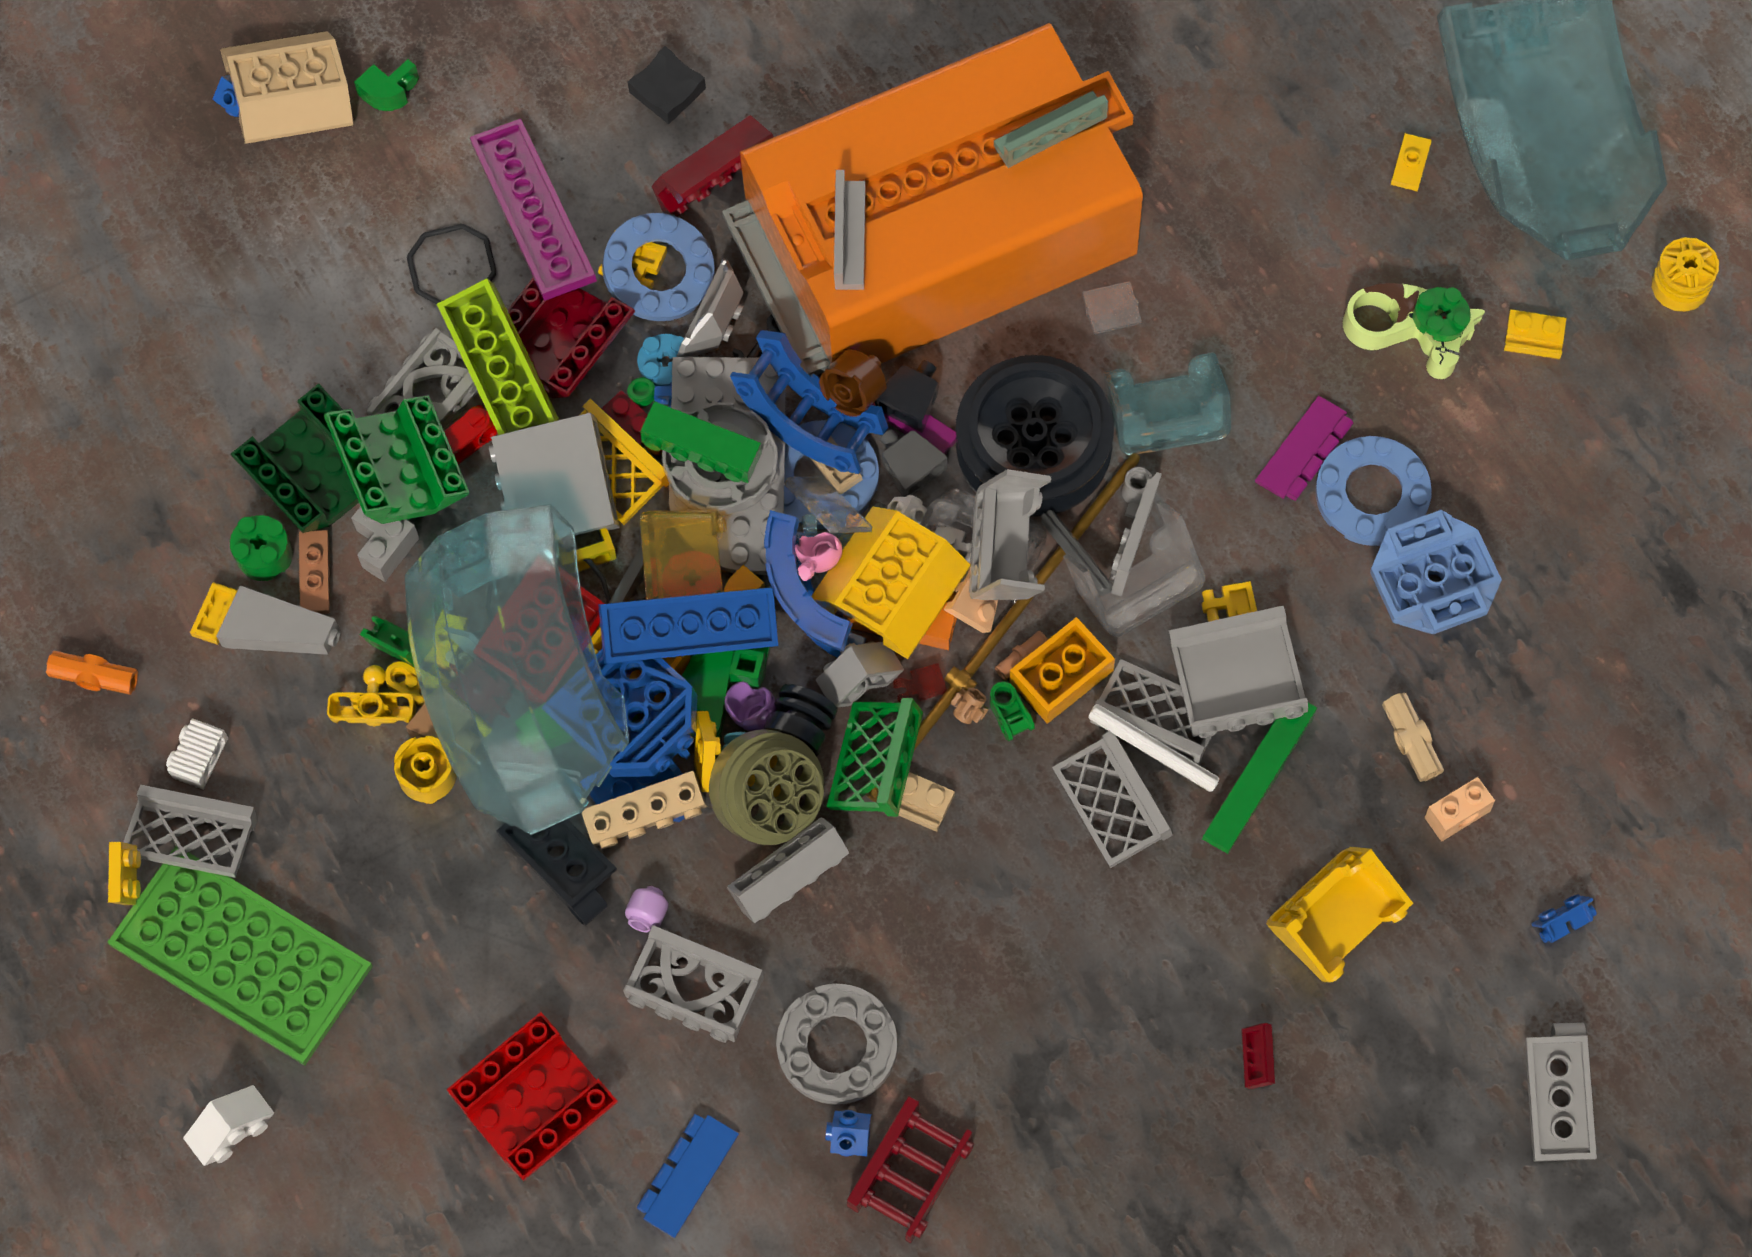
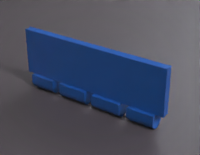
M696 1114L693 1115L683 1132L693 1140L690 1143L682 1137L679 1138L667 1157L668 1160L676 1164V1167L673 1168L664 1163L651 1183L653 1187L660 1190V1193L656 1194L647 1189L636 1207L646 1214L643 1220L674 1239L739 1133L707 1115L706 1119Z

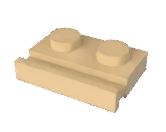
M909 772L899 816L938 832L939 826L955 796V791Z

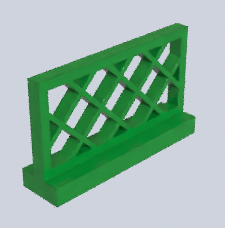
M902 698L901 703H852L827 807L830 810L884 812L890 817H898L923 711L913 698ZM860 711H871L874 716L860 726L858 724ZM890 712H898L897 719L888 726L881 720ZM877 722H880L884 729L870 739L865 732ZM863 734L867 742L853 752L851 749L852 742ZM889 735L892 738L890 745L882 752H879L875 745ZM873 748L878 755L863 765L859 757ZM856 760L861 768L847 778L845 776L846 767ZM883 761L885 764L884 771L873 778L868 771ZM864 774H867L871 781L857 791L852 784ZM848 787L855 793L845 801H838L839 794ZM876 787L879 791L876 802H865L862 797Z

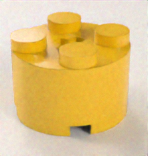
M433 736L411 738L405 741L395 754L394 771L403 792L411 799L426 804H433L446 796L453 788L457 777L456 765L449 748L438 738Z

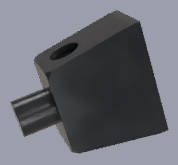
M926 360L920 363L917 370L906 365L901 366L886 383L887 389L875 401V406L882 407L884 414L922 433L938 395V382L932 379L936 367Z

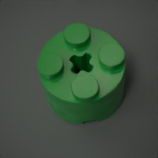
M265 515L243 517L239 520L238 525L231 534V553L240 570L248 578L256 581H269L289 568L293 558V548L282 523L276 519Z

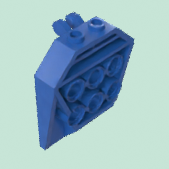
M601 649L542 706L612 777L655 776L658 772H663L667 768L674 772L678 767L672 758L678 753L682 758L687 759L691 755L687 748L690 747L693 743V738L696 736L697 693L662 658L604 664L603 649ZM642 670L641 675L637 679H629L633 671ZM615 690L621 691L618 698L614 700L608 699L611 692ZM658 693H666L663 701L653 702L654 697ZM592 711H600L599 716L595 720H587L588 715ZM639 713L645 714L641 722L632 723L635 715ZM616 734L624 735L621 742L611 744V740Z

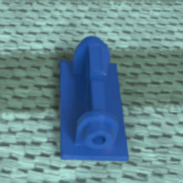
M1580 894L1573 895L1564 900L1565 905L1557 910L1551 908L1538 915L1539 919L1531 923V925L1542 928L1543 931L1539 935L1544 943H1553L1570 933L1566 922L1569 921L1573 930H1576L1593 921V917L1597 915V912L1592 905L1588 906L1587 904L1594 900L1591 897L1580 896Z

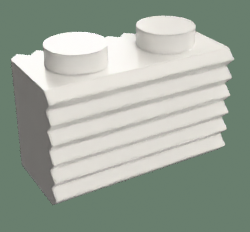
M192 718L190 724L185 725L180 732V744L177 750L172 751L167 759L166 766L171 777L204 790L228 740L225 731Z

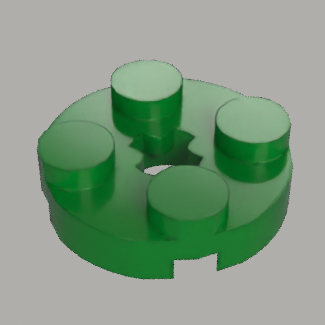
M1436 287L1422 292L1413 310V321L1417 329L1423 334L1426 332L1434 336L1433 340L1439 342H1449L1459 338L1467 328L1471 318L1468 303L1462 297L1461 292L1454 287L1448 289ZM1438 310L1444 311L1447 314L1446 319H1443L1441 315H1436L1435 313H1437Z

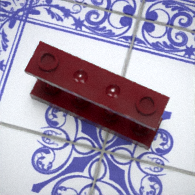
M908 1096L848 1197L847 1207L857 1213L862 1206L865 1208L868 1206L908 1228L905 1238L907 1242L912 1243L915 1236L920 1239L929 1223L925 1221L926 1217L961 1157L965 1160L968 1158L974 1143L971 1142L972 1132L968 1129L963 1137L959 1139L922 1118V1113L918 1112L920 1109L919 1101ZM908 1128H917L954 1149L947 1164L944 1165L905 1143L906 1139L903 1136ZM893 1153L895 1155L900 1153L937 1174L939 1178L932 1190L928 1191L890 1169L891 1165L887 1163ZM877 1180L881 1182L886 1180L924 1202L916 1217L910 1216L877 1197L875 1191L872 1190Z

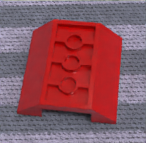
M542 1012L538 1013L446 1089L470 1122L522 1181H525L618 1103V1100L599 1078L596 1079L562 1040L560 1033Z

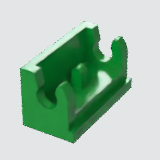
M373 616L371 619L375 622L374 628L372 630L363 628L359 635L371 646L417 669L432 644L385 619Z

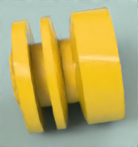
M1684 237L1669 243L1664 248L1652 276L1651 288L1655 298L1663 306L1673 311L1686 312L1697 309L1706 301L1719 272V260L1715 251L1707 243L1697 238Z

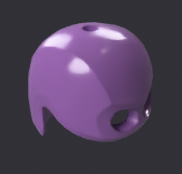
M739 682L733 685L725 696V708L729 716L739 727L747 731L763 729L769 713L777 711L774 705L775 698L773 694L764 687L752 689L748 683Z

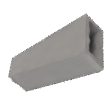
M240 586L216 637L222 647L231 649L328 655L331 647L337 645L341 632L334 618Z

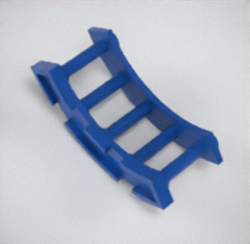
M761 330L756 339L762 350V355L750 373L732 372L730 375L738 395H740L750 411L755 412L767 423L769 430L795 450L840 472L859 474L861 468L855 453L868 433L883 435L889 428L882 407L871 405L865 412L856 417L842 414L834 408L837 404L831 398L827 401L823 396L819 385L820 378L815 374L809 376L800 366L802 360L793 350L786 333ZM770 364L778 374V379L768 394H766L759 378ZM787 385L802 397L801 402L790 418L775 405ZM811 406L829 416L817 437L798 426ZM839 423H844L857 429L845 448L827 442Z
M770 510L764 538L767 562L765 565L769 582L782 608L810 639L836 658L841 655V651L844 652L845 647L849 644H865L866 638L850 632L853 625L850 621L828 612L811 597L814 593L811 579L803 581L801 576L798 575V567L802 563L795 554V545L798 544L799 546L801 536H814L797 531L800 522L797 517Z

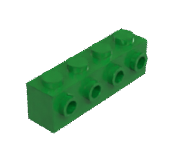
M655 401L640 431L641 440L649 449L654 451L664 450L671 453V456L683 462L687 460L692 461L708 472L715 470L724 474L727 479L733 482L743 481L749 483L762 454L761 443Z

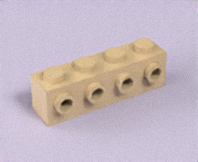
M694 771L588 807L581 810L592 844L594 846L600 845L601 849L618 844V838L627 835L629 839L646 834L645 829L655 825L657 829L668 827L674 824L673 819L683 815L685 819L699 816L702 814L701 809L706 808L707 805L701 792L697 775Z

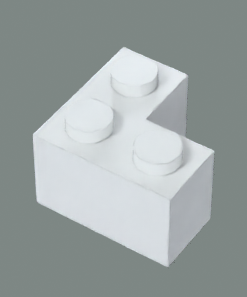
M252 1085L210 1101L183 1139L204 1166L213 1162L222 1163L233 1154L232 1149L235 1144L249 1135L255 1137L264 1132L268 1127L267 1122L274 1114V1111L255 1086Z

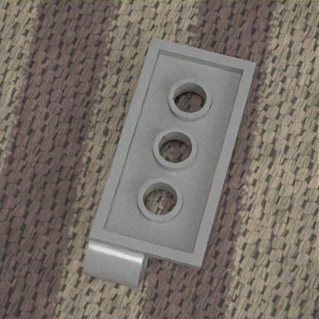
M1134 467L1125 475L1121 491L1124 500L1129 503L1125 516L1133 518L1134 521L1131 529L1125 528L1120 547L1109 577V581L1113 583L1112 594L1122 597L1162 473L1156 472L1152 476L1147 469ZM1137 483L1142 485L1143 488L1136 489L1131 484Z
M1583 1022L1552 1023L1551 1037L1525 1038L1533 1162L1597 1159L1588 1035H1586L1585 1024ZM1554 1059L1562 1060L1565 1063L1566 1073L1563 1076H1556L1551 1072L1550 1064ZM1556 1090H1563L1567 1093L1569 1101L1565 1107H1558L1554 1104L1552 1095ZM1558 1121H1566L1570 1125L1571 1133L1567 1138H1561L1555 1133L1554 1128Z

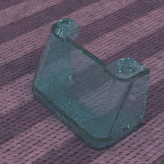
M1215 352L1198 355L1191 359L1188 364V375L1134 384L1132 375L1127 370L1115 369L1104 371V382L1113 413L1116 436L1120 449L1124 454H1142L1216 441L1225 438L1231 431L1230 393Z

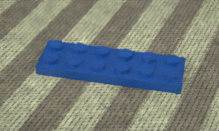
M773 587L598 604L604 664L778 646Z

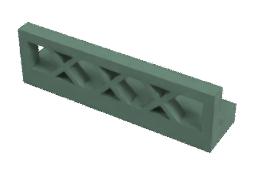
M1091 91L994 140V147L1007 168L1106 119L1108 100L1105 95L1097 97L1094 91Z

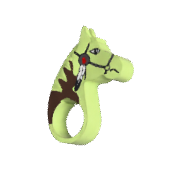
M1398 283L1376 284L1357 291L1351 297L1343 317V329L1353 344L1367 350H1379L1411 338H1416L1423 352L1429 356L1426 364L1429 375L1433 378L1445 379L1453 373L1459 359L1460 346L1466 340H1471L1475 331L1474 325L1481 321L1485 311L1482 309H1470V322L1462 335L1453 341L1439 342L1433 340L1434 336L1426 332L1425 334L1421 333L1413 321V310L1417 299L1427 289ZM1366 305L1379 307L1386 313H1390L1389 316L1393 326L1382 332L1369 331L1358 324L1353 311ZM1438 310V312L1435 313L1436 315H1441L1443 319H1446L1447 314L1444 311Z

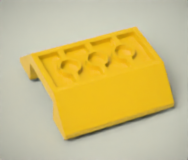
M873 506L842 550V556L836 566L827 572L811 597L830 613L835 615L837 610L881 635L883 637V645L909 659L971 565L946 539L897 510Z

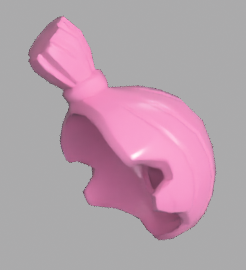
M828 532L819 533L814 537L801 536L799 546L798 544L795 545V554L802 563L798 567V575L801 576L803 581L811 579L815 572L823 573L836 566L843 550L840 540Z

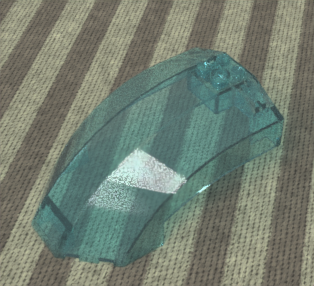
M1515 0L1476 8L1472 7V2L1444 7L1437 15L1458 119L1478 178L1496 211L1501 217L1566 261L1622 251L1666 187L1667 180L1657 131L1650 130L1645 134L1636 107L1622 54L1612 0Z
M551 504L488 512L437 536L405 574L409 642L419 686L434 729L459 782L473 806L481 813H487L499 821L511 826L514 825L521 828L524 832L533 835L584 811L589 803L586 798L594 786L600 787L612 769L610 762L618 751L623 752L629 743L625 699L602 675L595 654L581 596L574 527Z

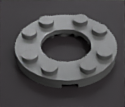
M847 984L819 986L801 998L798 997L784 1013L778 1027L776 1040L778 1060L788 1081L806 1097L826 1104L852 1103L875 1092L890 1075L896 1060L898 1046L895 1024L881 1001L866 990ZM833 1016L846 1017L855 1021L862 1028L867 1039L866 1053L862 1061L843 1073H831L819 1068L811 1060L807 1049L808 1037L812 1029L820 1021Z

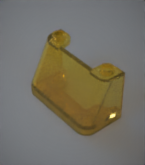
M717 510L648 511L641 513L640 525L646 600L723 592L718 539H722L723 533L727 532L724 515H721Z

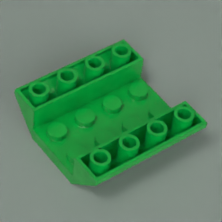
M429 395L403 399L397 411L355 418L352 408L325 413L324 418L365 516L381 524L432 515L468 496L470 493Z

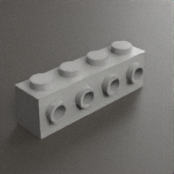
M821 817L728 885L727 888L742 913L752 922L756 923L766 918L780 904L792 899L795 893L803 887L815 882L819 875L830 867L838 865L842 858L849 854V851L834 826Z

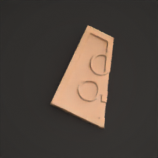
M969 568L965 580L960 582L955 589L957 594L953 601L948 602L944 610L982 633L991 632L998 600H978L970 597Z

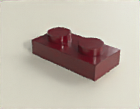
M620 391L601 409L640 446L644 447L640 431L648 414L623 391Z

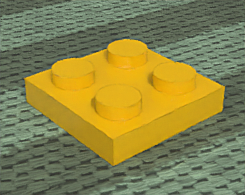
M697 711L694 765L701 792H709V780L715 763V755L720 754V738L716 737V723L711 722L709 712Z
M109 842V903L136 905V898L140 897L141 886L139 880H137V868H140L141 854L140 851H137V845L124 842Z

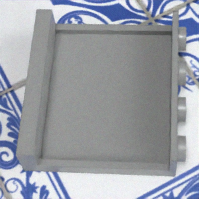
M587 413L491 437L493 445L489 446V452L492 462L497 463L498 473L495 474V481L498 489L502 490L504 501H501L503 516L505 518L508 517L510 528L506 530L509 544L512 540L537 545L603 528L608 530L620 528L597 419L593 414Z
M1284 605L1169 630L1172 653L1193 737L1207 738L1215 735L1218 731L1227 729L1229 731H1239L1245 728L1246 725L1255 723L1267 725L1272 723L1274 719L1283 717L1294 719L1308 712V700L1305 698L1286 623Z

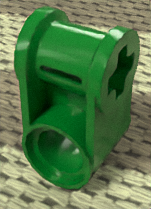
M1003 681L996 683L991 689L989 704L1005 739L1009 742L1013 740V736L1027 729L1030 731L1034 730L1035 725L1032 717L1023 705L1014 686ZM998 694H1006L1010 697V701L1000 703L995 697Z

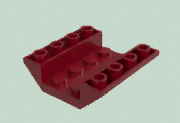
M749 115L659 176L652 185V189L663 214H674V216L678 217L690 209L687 205L694 200H697L699 203L712 194L709 190L716 185H719L721 188L734 179L733 173L740 169L742 171L740 151L774 138L773 134Z
M534 278L531 279L507 309L547 395L551 398L569 397L635 313L632 307L613 297L606 303L580 288L544 301Z

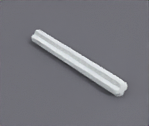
M1096 704L1091 709L1088 718L1207 791L1212 792L1217 786L1219 777L1101 705Z

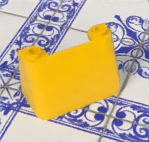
M1349 847L1336 855L1273 913L1266 924L1322 982L1329 983L1336 981L1343 975V968L1345 966L1343 958L1382 922L1392 921L1396 923L1402 920L1408 913L1407 909L1414 903L1372 849Z

